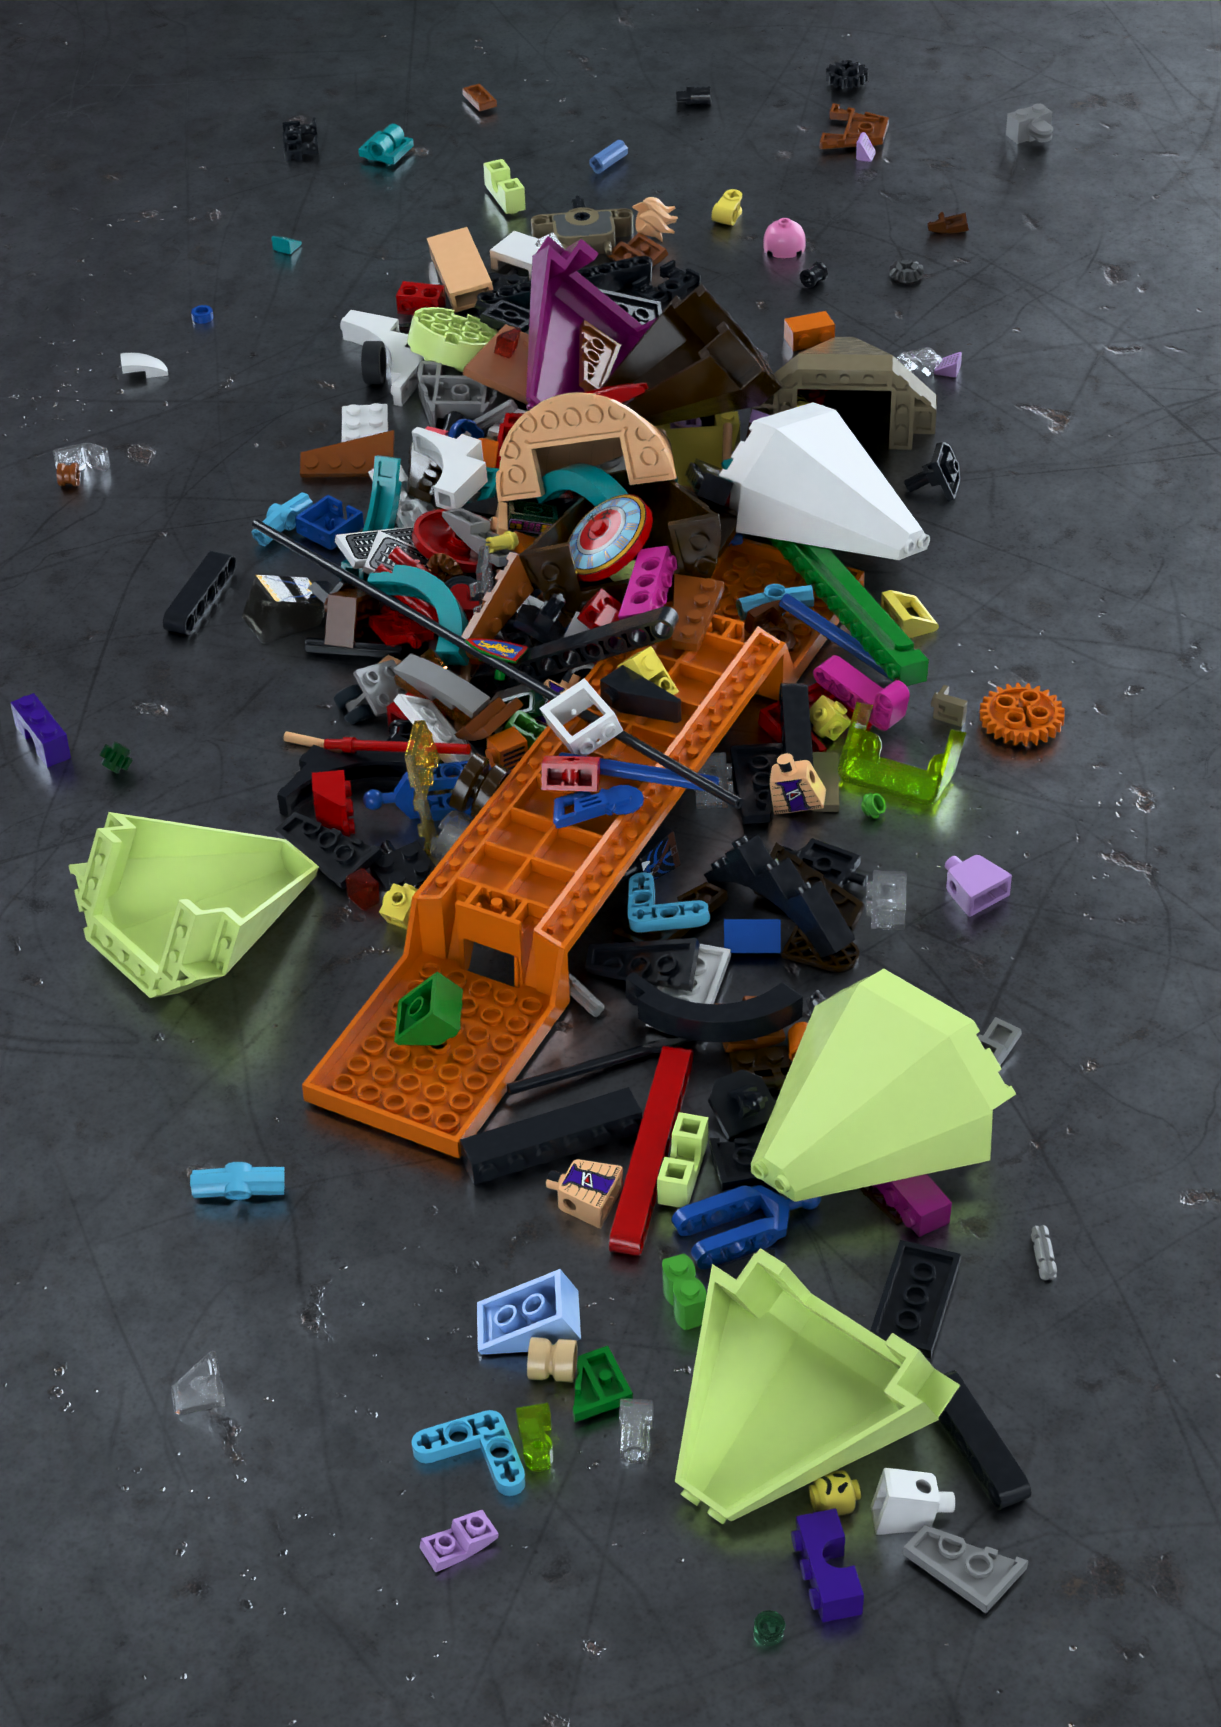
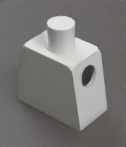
M884 1468L871 1504L876 1535L916 1532L924 1525L932 1527L937 1512H954L955 1496L953 1492H939L936 1477L932 1473Z

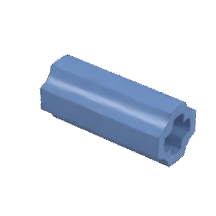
M617 140L590 159V166L594 172L600 174L628 154V147H626L624 141Z

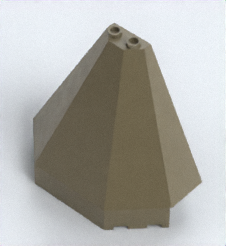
M834 337L798 353L776 371L774 375L782 388L761 406L751 408V412L754 409L768 415L796 408L797 389L891 391L889 449L912 450L913 434H935L937 395L893 355L855 337Z

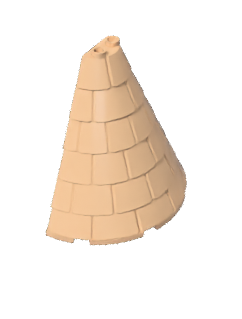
M577 392L548 398L525 412L514 423L502 444L499 456H501L500 468L496 472L498 502L541 497L545 495L544 483L542 481V477L545 474L576 463L597 466L622 455L624 456L629 485L674 480L677 476L670 440L664 429H658L626 405L605 396Z

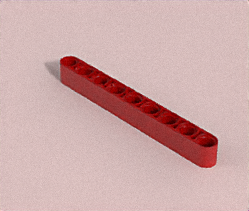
M670 1046L662 1047L609 1239L610 1252L636 1256L642 1255L657 1199V1178L664 1157L669 1155L673 1128L678 1113L681 1110L692 1068V1049Z

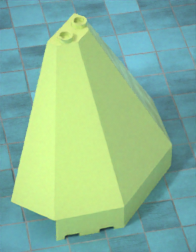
M108 812L104 828H97L88 863L69 865L70 874L76 876L79 888L74 890L79 912H84L87 927L83 928L86 940L149 998L178 994L225 976L316 877L319 868L317 864L286 839Z
M882 969L839 991L815 1006L752 1159L751 1173L775 1188L779 1193L797 1202L990 1161L993 1109L1015 1096L1016 1093L1013 1087L1006 1085L998 1072L1002 1068L991 1049H984L976 1035L980 1030L974 1020L886 969Z
M761 1248L757 1253H754L737 1279L712 1264L675 1482L684 1488L680 1495L691 1503L698 1506L700 1501L709 1506L707 1514L721 1524H724L727 1519L733 1521L939 1420V1416L960 1385L934 1369L920 1350L897 1335L891 1333L887 1341H884L811 1294L786 1264Z

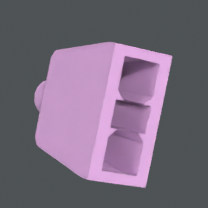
M974 855L962 862L958 857L952 856L946 861L945 869L948 870L947 891L969 917L1010 895L1012 875L984 857Z

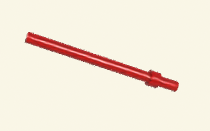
M355 737L324 740L325 749L342 750L344 753H355L357 750L469 755L471 753L470 744L357 740Z

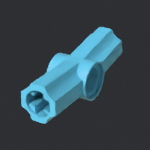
M302 492L283 505L274 503L269 507L267 518L262 522L279 532H282L284 529L290 531L296 526L295 517L311 507L313 501L309 498L308 494ZM256 529L251 531L253 538L259 545L265 547L273 540Z
M770 584L764 588L762 593L736 600L738 616L741 620H745L749 610L768 602L781 600L785 594L791 595L809 608L813 607L814 595L812 586L785 588L780 584Z
M232 1162L226 1164L225 1168L192 1170L190 1175V1186L194 1198L225 1196L231 1200H245L252 1195H284V1167H252L249 1163Z

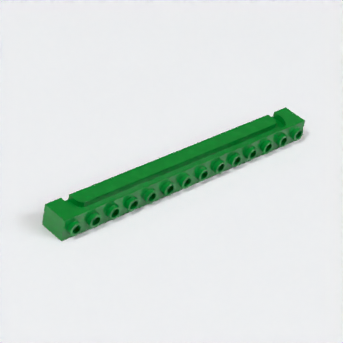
M768 538L773 546L782 553L784 559L788 560L795 571L803 577L806 584L812 586L817 596L837 616L840 623L851 632L853 638L858 640L863 649L872 656L876 664L886 672L889 679L893 681L899 680L906 686L927 681L929 659L920 649L914 650L912 640L829 548Z

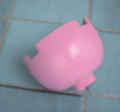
M781 218L771 223L766 229L763 248L767 254L770 251L772 256L776 258H793L797 256V252H804L806 247L805 233L801 225L789 218Z

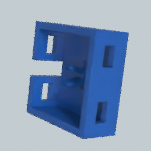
M327 495L295 517L296 531L298 534L332 550L337 547L335 543L336 535L357 533L364 528L363 512L347 505V520L343 519L342 501Z

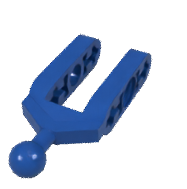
M468 761L420 766L414 771L406 772L394 789V792L381 793L375 789L367 791L364 794L363 803L370 810H377L383 804L396 803V806L410 819L419 818L422 821L472 817L471 806L464 812L450 807L449 802L452 793L429 795L414 799L413 792L454 789Z
M761 1185L752 1188L750 1186H741L681 1207L673 1214L671 1220L681 1236H689L744 1217L760 1208L762 1209L766 1218L705 1238L693 1246L691 1255L700 1269L712 1268V1264L718 1266L757 1252L760 1248L766 1249L772 1246L778 1239L787 1235L790 1211L800 1207L808 1210L814 1209L820 1204L821 1196L794 1202L790 1198L785 1199V1197Z

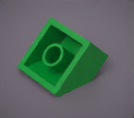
M436 972L399 999L394 1042L398 1045H441L449 1038L455 1037L461 1028L463 989L439 972Z

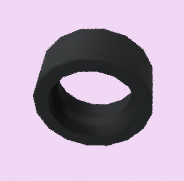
M365 341L361 353L363 381L365 384H383L387 365L385 345L383 341Z

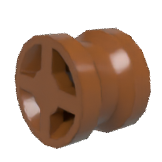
M58 463L57 482L59 486H65L66 484L79 486L80 468L78 463H72L71 465Z

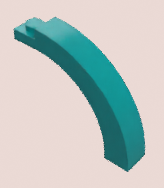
M375 456L371 499L362 532L394 529L402 481H399L400 458ZM347 559L341 562V568L367 582L369 574L363 572V568L354 569Z
M576 463L545 474L542 477L545 495L536 498L539 504L560 497L566 490H571L581 494L596 507L612 497L628 493L612 476L602 469L590 464Z
M394 565L392 573L369 574L367 580L369 584L388 595L410 596L427 602L436 609L440 625L459 636L463 634L469 623L467 616L450 589L436 576L422 569L406 565ZM439 636L435 652L445 665L468 666L470 658L467 657L465 651Z

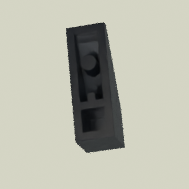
M624 665L600 680L601 698L608 706L621 713L674 723L681 721V699Z

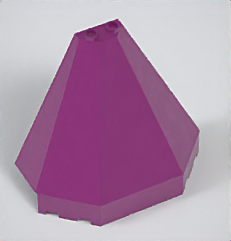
M547 236L536 254L532 256L526 400L528 402L526 408L528 411L538 405V403L557 395L586 392L579 386L580 324L584 320L621 344L610 373L611 375L657 319L655 318L642 325L577 272V270L594 261L599 254L582 239L564 249Z

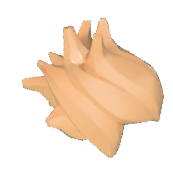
M647 197L643 202L632 206L633 209L638 211L635 222L637 233L655 237L663 242L662 233H675L674 230L667 227L669 224L676 223L678 219L677 216L669 215L675 209V206L667 207L655 197Z

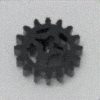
M842 60L841 63L834 62V65L830 64L829 68H826V81H829V85L834 84V87L841 86V89H852V86L859 88L860 84L865 85V81H868V68H865L864 64L859 65V62L853 63L852 60Z

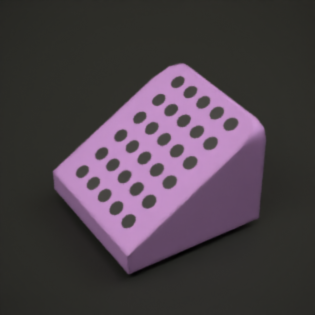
M862 132L857 141L856 159L871 162L876 152L866 133Z
M962 352L939 359L934 374L957 377L961 367Z

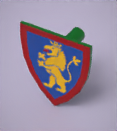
M465 639V642L477 651L506 663L516 664L529 649L527 646L501 640ZM496 669L494 678L504 680L505 674Z

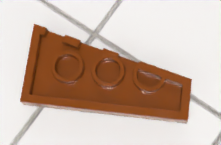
M394 430L300 452L301 478L370 477L368 471L374 469L375 456L394 458Z
M509 552L506 557L508 563L505 569L499 570L494 578L497 583L491 592H486L482 599V609L479 613H474L461 635L464 639H493L534 591L518 553ZM465 651L468 658L474 660L477 659L475 656Z
M675 574L673 609L678 613L679 620L672 635V648L698 652L723 594L724 581Z

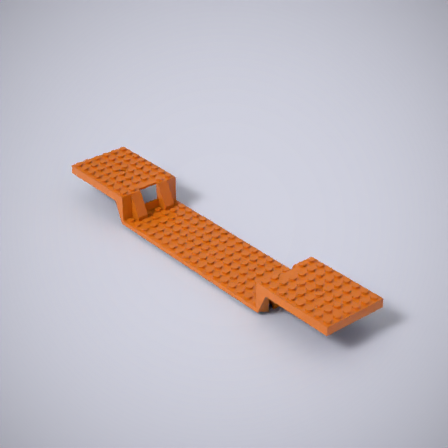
M743 538L741 545L732 546L730 544L720 558L717 557V565L711 579L724 581V591L698 652L672 648L671 636L667 640L600 660L585 677V680L601 697L600 680L616 670L619 664L634 654L652 646L679 691L674 696L681 699V721L679 723L621 713L612 707L610 708L615 713L625 732L696 773L702 768L753 695L758 694L779 701L780 684H796L828 639L789 612L782 616V622L778 627L787 629L794 634L796 645H794V650L791 652L788 651L786 642H782L764 631L766 628L777 627L771 621L761 628L757 627L751 634L744 629L745 620H741L738 616L736 600L762 593L764 588L770 584H780L785 588L807 586L803 577L795 571L788 560L784 559L782 553L777 548ZM846 567L864 587V571ZM813 590L814 606L810 607V609L837 626L840 622L839 619L828 609V606ZM666 602L663 607L673 608V602ZM595 705L587 709L599 717L603 716ZM576 716L565 723L563 727L573 736L590 725V723ZM548 725L412 896L404 954L302 1084L304 1101L460 1158V1139L478 1133L507 1092L506 1085L514 1082L570 1003L568 952L686 788L600 775L598 791L590 792L592 795L599 793L601 788L609 790L613 786L630 785L642 792L644 797L643 806L636 812L627 815L613 813L612 816L605 814L570 826L556 828L553 823L554 799L579 791L541 790L542 761L544 756H559L561 752L571 753ZM612 738L587 755L665 768L616 738ZM573 804L565 807V814L574 812ZM474 942L514 955L515 987L467 971L470 967ZM436 972H439L463 989L461 1028L455 1037L449 1038L441 1044L445 1046L444 1048H432L439 1045H398L394 1042L399 999Z

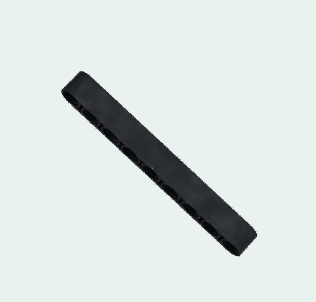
M636 256L580 269L577 272L598 289L613 292L632 287V283L643 276H647V282L650 283L652 281V258ZM531 281L479 293L477 300L494 304L502 299L530 310ZM477 309V316H481V313L484 311Z
M660 607L530 648L516 664L508 662V664L538 680L667 640L673 635L679 616L676 610L671 607ZM487 663L478 665L469 681L470 684L486 695L522 685L506 674L504 680L495 679L496 669Z

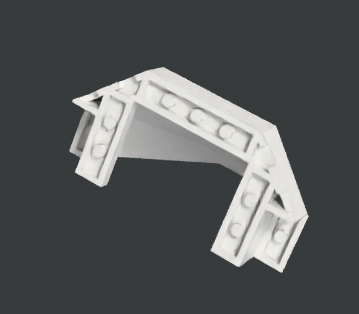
M813 402L754 420L749 427L750 435L745 442L740 441L731 455L733 459L731 465L727 470L723 469L719 474L720 477L731 480L734 483L731 489L729 508L738 511L736 532L894 560H901L927 550L930 543V536L924 533L838 412Z

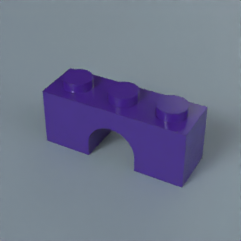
M34 693L10 702L15 726L25 739L32 737L36 753L47 768L71 758L67 734Z
M836 1508L796 1516V1530L791 1531V1538L795 1552L801 1551L803 1558L800 1560L801 1573L804 1581L809 1580L812 1587L809 1589V1597L813 1610H819L822 1622L863 1614L864 1593L855 1565L837 1568L827 1563L830 1559L843 1557L845 1550V1534Z

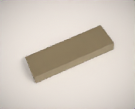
M813 752L814 769L826 788L824 808L814 809L812 812H839L838 752Z

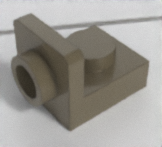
M943 685L940 691L935 692L932 697L931 707H934L933 718L962 727L966 722L967 701L949 696V686Z

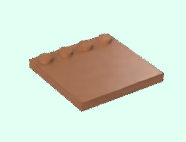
M505 324L464 367L463 375L527 405L529 335Z

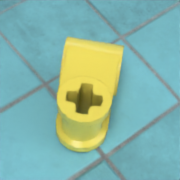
M736 189L725 191L713 207L712 221L733 226L742 214V208L740 207L742 192Z

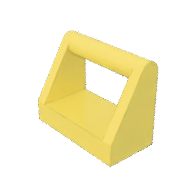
M893 590L882 592L881 607L909 638L935 632L939 628L937 622L916 596ZM912 607L919 617L911 616L906 608Z

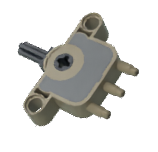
M580 196L572 199L573 209L567 213L541 214L531 218L532 237L545 240L549 236L564 249L582 239L599 254H606L608 256L612 254V249L616 246L615 237L630 236L634 232L632 210L627 208L607 210L585 208L584 199L580 198Z

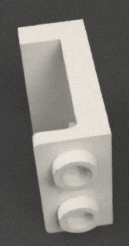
M513 231L490 249L491 269L498 271L508 263L528 270L529 281H531L532 256L536 254L544 240Z

